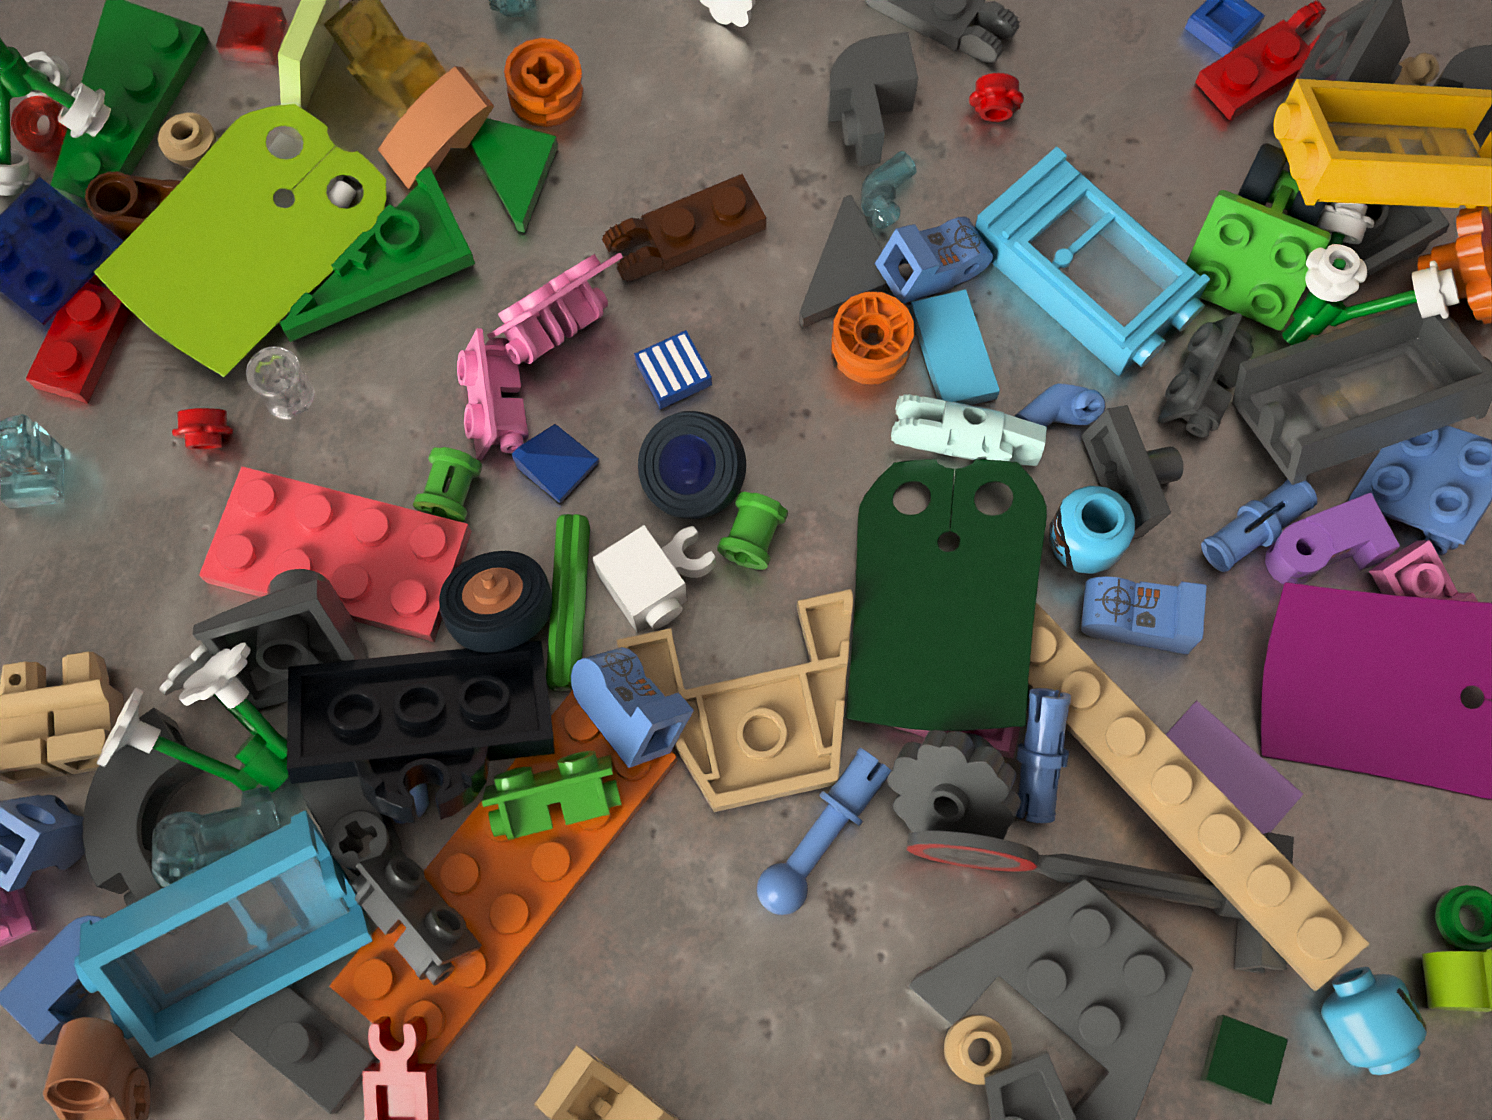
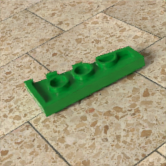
M105 0L81 83L95 92L98 89L104 90L105 101L103 104L111 108V112L102 129L94 137L85 132L82 136L74 138L70 135L71 129L67 128L50 185L58 198L89 209L85 200V194L89 183L94 178L106 172L133 174L210 41L203 27L125 0Z

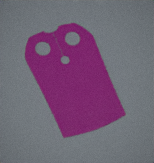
M1285 582L1277 607L1264 664L1261 707V756L1372 774L1492 799V701L1484 700L1478 708L1469 709L1462 704L1460 698L1463 689L1467 686H1476L1483 692L1484 699L1492 700V603L1388 595Z

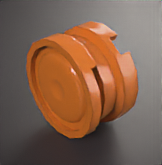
M548 38L527 40L515 47L506 59L504 75L511 110L520 120L532 126L551 127L562 124L575 115L582 104L584 91L581 83L582 69L579 58L570 46L558 40Z

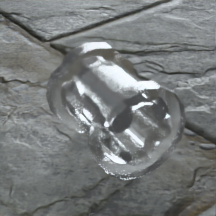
M271 346L261 349L252 356L247 364V381L252 389L261 395L266 408L272 415L278 418L290 419L308 410L314 399V388L310 384L307 375L302 372L300 362L291 351L283 347Z

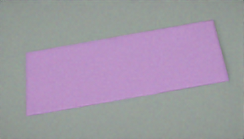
M1197 700L1166 734L1262 834L1271 832L1303 795L1299 789Z

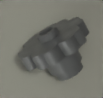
M932 730L927 733L922 744L907 742L901 749L895 760L894 767L887 778L889 786L898 793L893 803V809L905 820V823L912 832L948 831L1004 839L1021 806L1019 796L1011 790L1016 780L1015 770L1008 763L1004 762L1000 752L993 748L986 739L972 733L961 731L947 733L945 731Z

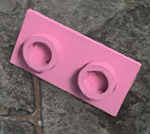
M481 328L476 329L466 350L459 352L457 360L458 381L461 386H467L469 400L464 412V429L466 437L474 439L477 460H483L491 445H500L502 452L513 453L529 437L523 398L501 397V392L518 393L521 389L518 365L508 357L505 350V345L509 341L506 338H493L487 341L485 345L483 329Z

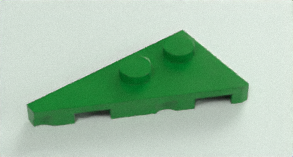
M430 167L422 169L415 176L418 185L396 208L389 204L377 216L374 226L368 231L362 232L331 265L334 273L313 295L305 292L294 303L289 315L280 322L290 342L475 264L472 252Z

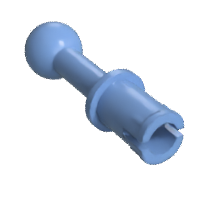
M858 749L857 755L828 794L824 791L819 794V797L829 804L786 863L771 865L760 875L757 883V895L763 907L771 913L788 915L797 911L807 898V876L849 819L858 826L863 823L859 818L860 814L891 772V769L883 763H879L878 759L864 749Z

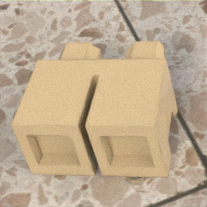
M90 651L66 655V657L62 658L63 685L46 687V667L38 662L24 661L2 666L0 681L1 781L8 784H16L65 776L67 772L78 774L98 769L99 765L96 763L102 753V748L124 707L123 694L109 685L104 658Z

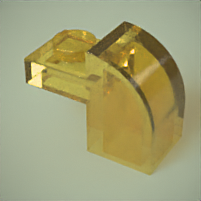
M350 0L323 24L350 61L346 68L370 96L399 118L405 114L428 88L446 74V71L427 43L404 37L380 0Z

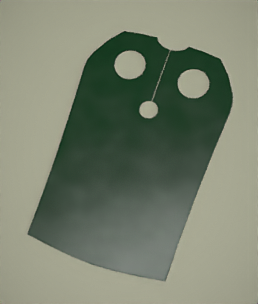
M936 459L895 462L877 478L865 494L858 513L855 610L846 719L928 731H967L1025 726L1033 622L1047 520V506L1033 478L1018 462L975 459L972 464L955 469V479L954 469L938 464ZM906 482H920L927 486L931 494V500L926 509L913 515L903 514L898 511L893 503V496L898 487ZM989 482H1001L1007 485L1013 493V501L1009 509L1002 514L993 516L979 511L975 505L974 497L976 491L982 485ZM950 530V532H954L960 537V544L954 551L946 552L938 547V539L943 533Z

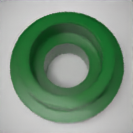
M1472 885L1458 886L1445 892L1439 899L1435 911L1437 927L1444 939L1462 951H1482L1491 948L1492 895L1486 890ZM1462 908L1468 909L1474 915L1475 926L1472 931L1464 928L1460 921L1459 912Z

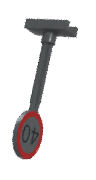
M917 831L908 835L907 851L916 856L937 862L985 870L1035 871L1066 883H1073L1086 875L1101 889L1213 908L1217 915L1238 918L1235 969L1255 973H1265V968L1280 971L1287 970L1286 960L1209 879L1070 854L1040 855L1039 852L1031 847L989 836L948 831ZM1270 832L1263 834L1292 864L1294 837Z

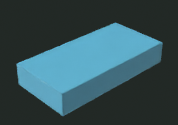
M966 289L911 302L909 312L914 320V328L937 399L966 405L996 400L1000 390Z

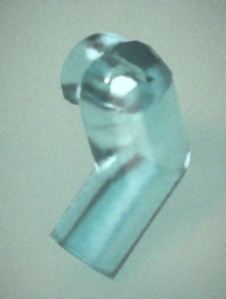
M904 151L895 154L869 174L862 183L861 209L865 216L871 217L872 223L876 228L884 229L900 218L901 209L894 202L896 188L917 172L914 161Z

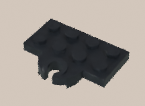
M541 640L525 642L517 647L499 652H479L463 648L288 667L287 771L290 783L297 784L358 777L363 795L379 813L401 822H415L417 814L415 801L409 792L420 784L434 783L441 786L436 792L435 797L438 814L442 820L455 815L476 799L487 782L490 761L555 754Z

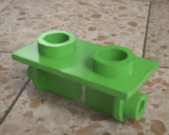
M583 751L559 759L557 761L559 768L533 774L532 767H519L494 776L495 784L485 787L482 798L483 807L498 804L499 807L497 810L488 812L493 836L497 837L506 834L507 839L512 840L553 829L548 805L558 802L561 804L566 825L610 815L611 807L622 805L616 780L603 782L602 778L613 774L611 755L597 758L595 751Z

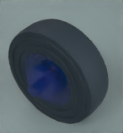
M683 411L662 419L646 435L639 452L638 474L644 492L659 509L678 518L702 519L719 513L737 497L746 475V455L739 437L726 422L704 412Z

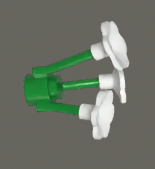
M245 642L236 645L231 650L224 649L214 656L211 655L204 644H201L188 658L172 669L167 676L168 679L159 689L164 695H168L184 687L185 690L179 696V700L184 705H190L199 699L204 700L214 696L251 733L234 755L242 763L240 769L159 735L161 729L140 721L139 703L144 690L137 687L124 705L96 763L105 767L113 754L125 745H130L146 753H150L154 749L230 781L247 795L257 785L271 794L289 777L287 771V739L280 735L247 699L249 691L236 677L248 662L246 658L251 652V649Z

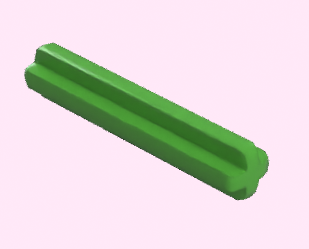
M564 514L559 516L556 521L552 610L550 613L546 667L547 685L549 689L556 691H572V669L575 663L582 659L590 525L588 518L579 514Z

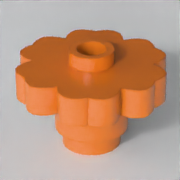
M1476 206L1475 209H1460L1459 215L1456 217L1459 237L1455 242L1434 246L1430 254L1419 256L1418 270L1430 268V261L1437 262L1439 271L1452 268L1459 300L1467 298L1476 320H1482L1484 324L1492 323V213L1489 212L1487 206Z

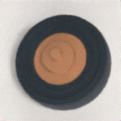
M493 551L465 561L448 576L440 591V612L448 632L459 644L474 651L499 652L525 643L543 628L552 610V592L545 572L534 559L514 551Z

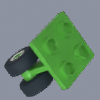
M1265 143L1260 147L1238 195L1226 190L1218 192L1186 264L1199 276L1206 274L1210 278L1200 298L1233 312L1240 313L1247 318L1276 330H1282L1307 286L1305 276L1309 269L1306 266L1309 254L1319 247L1326 249L1330 242L1331 234L1328 231L1315 227L1327 202H1318L1317 200L1314 206L1306 205L1296 180L1292 178L1289 171L1283 169L1287 161L1283 149ZM1267 202L1272 204L1271 208L1265 206ZM1284 209L1288 210L1287 214L1282 213Z

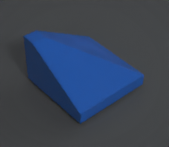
M556 424L525 442L512 453L516 468L560 504L599 463V458Z

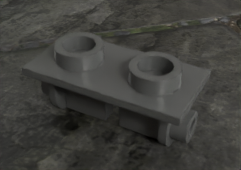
M1240 313L1233 314L1214 323L1207 322L1194 333L1188 344L1190 354L1181 372L1173 378L1166 389L1165 397L1168 400L1158 421L1165 423L1182 417L1188 422L1186 429L1198 437H1207L1210 431L1218 429L1233 395L1217 384V381L1220 380L1229 388L1235 387L1240 363L1248 361L1254 352L1251 344L1252 336L1244 330L1237 329L1242 318Z
M401 849L360 861L356 865L362 874L352 884L353 888L357 891L355 901L364 908L385 935L394 932L401 922L404 924L406 930L395 942L394 946L413 968L420 980L428 978L434 986L438 985L454 971L455 966L451 961L475 952L482 946L466 927L463 917L455 909L447 905L426 880L421 867L415 861L408 858Z

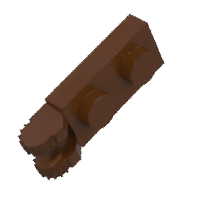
M740 174L641 215V219L629 218L622 221L621 224H615L608 231H605L606 233L602 235V241L608 252L611 251L612 253H618L627 248L630 249L650 241L652 247L645 246L640 248L636 252L624 256L617 263L618 266L616 268L621 278L626 281H633L661 269H664L665 272L766 230L767 218L744 175Z

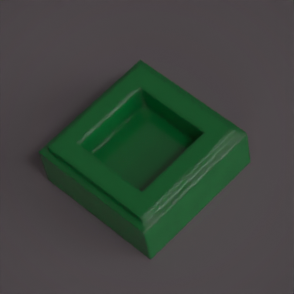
M1226 1015L1217 1016L1200 1080L1258 1103L1271 1105L1288 1039Z

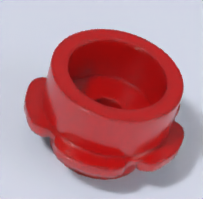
M990 73L977 79L975 92L970 95L969 103L975 107V110L979 112L982 119L990 122H1002L1010 119L1013 113L1020 110L1021 104L1024 102V95L1019 91L1020 83L1016 77L1005 73Z
M194 408L178 411V429L172 430L173 436L185 438V448L194 450L223 447L222 437H229L234 433L233 429L227 425V411L215 408Z

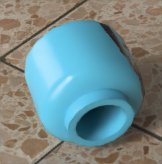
M1090 485L1074 490L1062 500L1049 525V543L1054 555L1064 566L1078 573L1094 574L1108 570L1121 559L1135 535V517L1130 504L1119 493L1101 486Z
M1359 967L1339 975L1332 981L1335 991L1324 1001L1321 1013L1342 1056L1348 1063L1355 1067L1368 1068L1369 1072L1373 1075H1383L1401 1070L1420 1057L1421 1051L1419 1046L1425 1040L1427 1027L1406 985L1401 979L1391 974L1373 975L1369 967Z

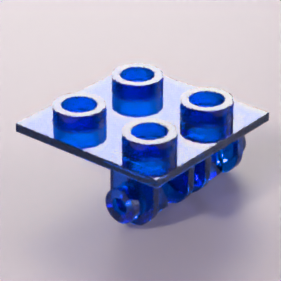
M38 177L0 214V293L4 294L44 326L95 275L94 271L124 241L42 178Z

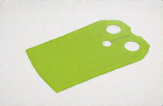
M295 104L270 106L251 111L240 116L231 124L164 201L94 273L152 331L196 361L225 377L290 312L291 307L305 292L310 293L334 271L331 265L362 232H366L374 226L377 216L385 208L386 178L360 152H349L337 146L335 147L327 133L328 126ZM280 126L292 127L302 136L303 149L294 158L280 159L270 153L266 145V138L271 130ZM336 176H352L362 184L364 193L359 204L351 208H340L328 199L326 193L327 185ZM279 189L292 190L295 195L293 205L288 208L277 206L273 201L275 192Z

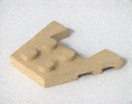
M851 589L797 601V611L810 660L809 663L691 689H685L671 628L616 640L618 648L630 649L637 655L642 663L645 676L652 680L665 697L679 692L693 708L694 711L674 746L714 812L835 785L838 781L853 608Z

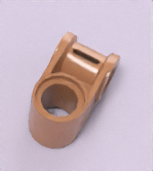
M81 1017L65 1023L59 1032L43 1090L44 1099L52 1106L60 1120H147L150 1110L149 1080L144 1069L139 1067L125 1041L123 1031L116 1024L96 1017Z

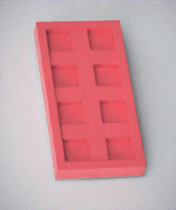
M241 466L199 576L209 584L263 597L267 595L269 583L278 574L293 569L312 570L329 580L355 622L435 642L442 621L439 605L440 591L448 576L461 565L472 531L467 523Z

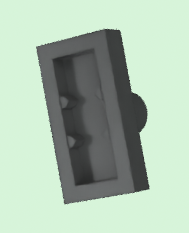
M1128 405L1106 409L1081 436L1101 487H1107L1119 493L1130 504L1135 517V535L1133 539L1143 537L1171 514L1160 484L1175 482L1182 477L1184 469L1183 460L1179 451L1172 446L1146 451Z
M291 985L249 1006L230 1030L329 1114H337L362 1082V1071L379 1060L371 1050Z

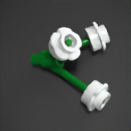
M1 38L0 195L9 196L21 193L23 191V184L30 185L35 180L34 171L29 170L28 156L20 150L11 148L10 100L13 97L18 98L27 95L28 101L38 107L47 108L52 106L53 102L62 104L63 108L58 116V122L71 129L70 135L74 138L82 136L85 132L92 137L97 135L107 121L111 108L103 104L105 92L102 89H98L95 92L81 83L71 93L72 84L68 79L71 71L68 64L62 58L55 55L50 57L45 52H35L23 58L16 48L7 46Z
M1331 202L1330 205H1325L1316 227L1331 234L1330 242L1326 249L1319 247L1309 254L1306 260V266L1309 269L1305 276L1309 292L1305 300L1293 312L1294 320L1282 332V336L1290 345L1306 341L1312 334L1320 335L1329 325L1335 327L1355 318L1413 303H1418L1422 318L1441 314L1442 318L1446 319L1449 316L1448 306L1460 303L1453 270L1449 268L1439 271L1437 262L1430 261V268L1412 272L1414 290L1346 307L1341 300L1346 299L1359 289V283H1363L1367 278V267L1353 249L1342 245V243L1360 244L1366 228H1373L1374 221L1370 217L1365 216L1368 208L1365 204Z

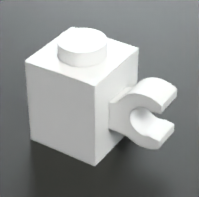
M643 525L593 557L599 579L636 633H639L649 625L653 630L659 629L673 621L682 612L683 608L681 605L687 601L685 582L680 575L690 578L702 577L708 574L716 565L715 555L712 551L704 554L699 559H689L684 555V550L698 540V532L694 526L682 529L674 536L670 543L660 548L648 529Z

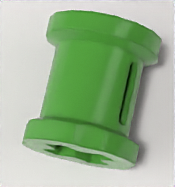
M434 447L428 457L432 467L424 491L415 496L413 506L420 512L464 522L468 512L463 506L472 478L478 477L481 473L482 463L465 452L448 447ZM452 478L448 491L444 493L448 479Z
M741 492L735 501L739 511L729 536L720 539L717 551L738 565L755 570H764L768 568L771 558L767 553L777 525L785 523L788 510L778 501L759 493Z

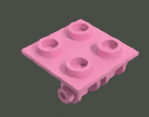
M619 252L602 263L593 254L498 313L504 324L487 334L489 340L504 333L509 341L505 345L508 357L517 365L523 361L528 364L533 363L538 357L553 347L562 344L564 336L571 338L577 331L603 316V309L608 306V300L602 290L597 287L592 289L587 280L622 259V254Z

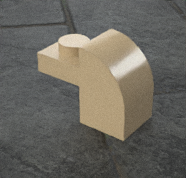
M577 1045L563 1065L555 1071L550 1083L534 1104L551 1120H680L622 1074Z

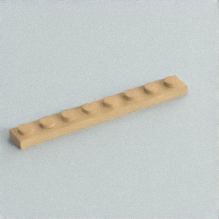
M1036 603L1028 689L1047 688L1059 690L1058 697H1060L1062 692L1071 695L1066 729L1316 992L1367 947L1369 943Z

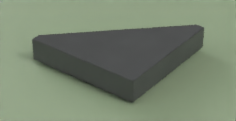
M848 195L842 200L800 309L799 322L802 328L836 314L839 307L852 296L863 292L885 293L891 290L875 265L883 250L852 195Z

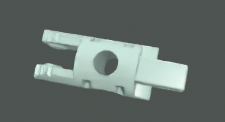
M903 394V396H899L896 402L895 410L899 421H895L891 433V441H894L895 444L969 460H1001L1037 466L1041 460L1046 443V426L1005 414L1002 411L924 396Z

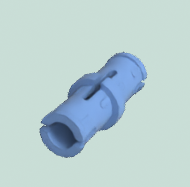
M1287 479L1284 484L1260 501L1251 500L1239 508L1237 518L1214 535L1204 539L1201 543V548L1205 558L1217 570L1227 572L1235 563L1257 547L1272 545L1282 533L1283 528L1317 505L1315 490L1307 481L1292 485ZM1269 514H1273L1268 519H1266L1262 524H1260L1258 527L1252 530L1250 533H1246L1249 529H1251L1255 524L1264 519L1266 516H1268Z
M1035 688L1030 690L1028 722L1024 744H1018L1016 759L1021 763V776L1017 795L1021 800V806L1016 817L1020 819L1025 818V813L1028 812L1026 821L1034 823H1051L1055 821L1061 767H1067L1069 751L1064 748L1071 695L1062 692L1060 697H1058L1059 690Z

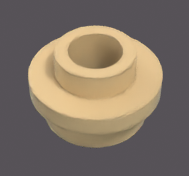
M181 113L171 117L163 124L158 134V144L165 157L171 162L187 168H194L216 143V134L212 125L205 117L196 113Z
M974 1014L965 1016L952 1025L945 1038L944 1054L948 1066L959 1078L971 1084L983 1085L985 1084V1074L1010 1064L1012 1045L1008 1033L1000 1023L988 1016ZM978 1038L987 1039L990 1045L988 1057L982 1062L971 1061L968 1054L970 1044Z

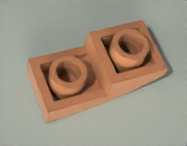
M455 66L438 79L412 104L389 132L378 148V151L406 187L414 189L418 185L415 176L422 169L430 167L434 174L451 148L466 149L494 108V105L463 67Z

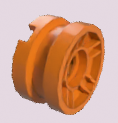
M863 292L850 297L839 307L833 321L831 355L835 357L838 364L837 368L847 378L861 384H881L894 379L905 368L914 339V320L908 308L896 297L883 292ZM869 333L877 334V341L880 343L870 345L864 340L869 337Z

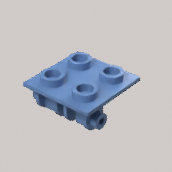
M1447 425L1382 448L1348 501L1372 493L1384 516L1423 530L1426 537L1425 540L1431 541L1437 554L1445 555L1448 550L1458 548L1459 544H1466L1492 502V440Z

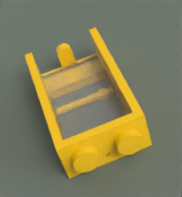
M1296 79L1285 103H1282L1275 113L1273 123L1275 137L1281 143L1290 165L1291 176L1296 180L1306 205L1314 206L1317 200L1318 202L1459 208L1460 205H1465L1466 208L1475 209L1476 206H1487L1489 212L1492 213V131L1481 147L1473 135L1492 105V90Z

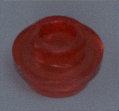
M31 96L21 101L11 116V127L17 140L25 148L37 153H52L62 147L68 128L58 122V116L63 107L55 100L43 96ZM43 115L48 117L50 123L49 131L45 135H41L37 128V122Z

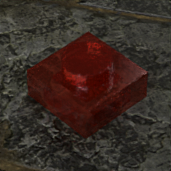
M229 1L216 43V48L221 58L275 66L287 22L282 8Z

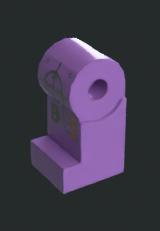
M1368 493L1306 517L1286 527L1276 542L1267 549L1265 564L1271 576L1284 585L1287 582L1304 585L1324 567L1349 557H1353L1360 571L1379 564L1399 548L1400 545L1372 493Z

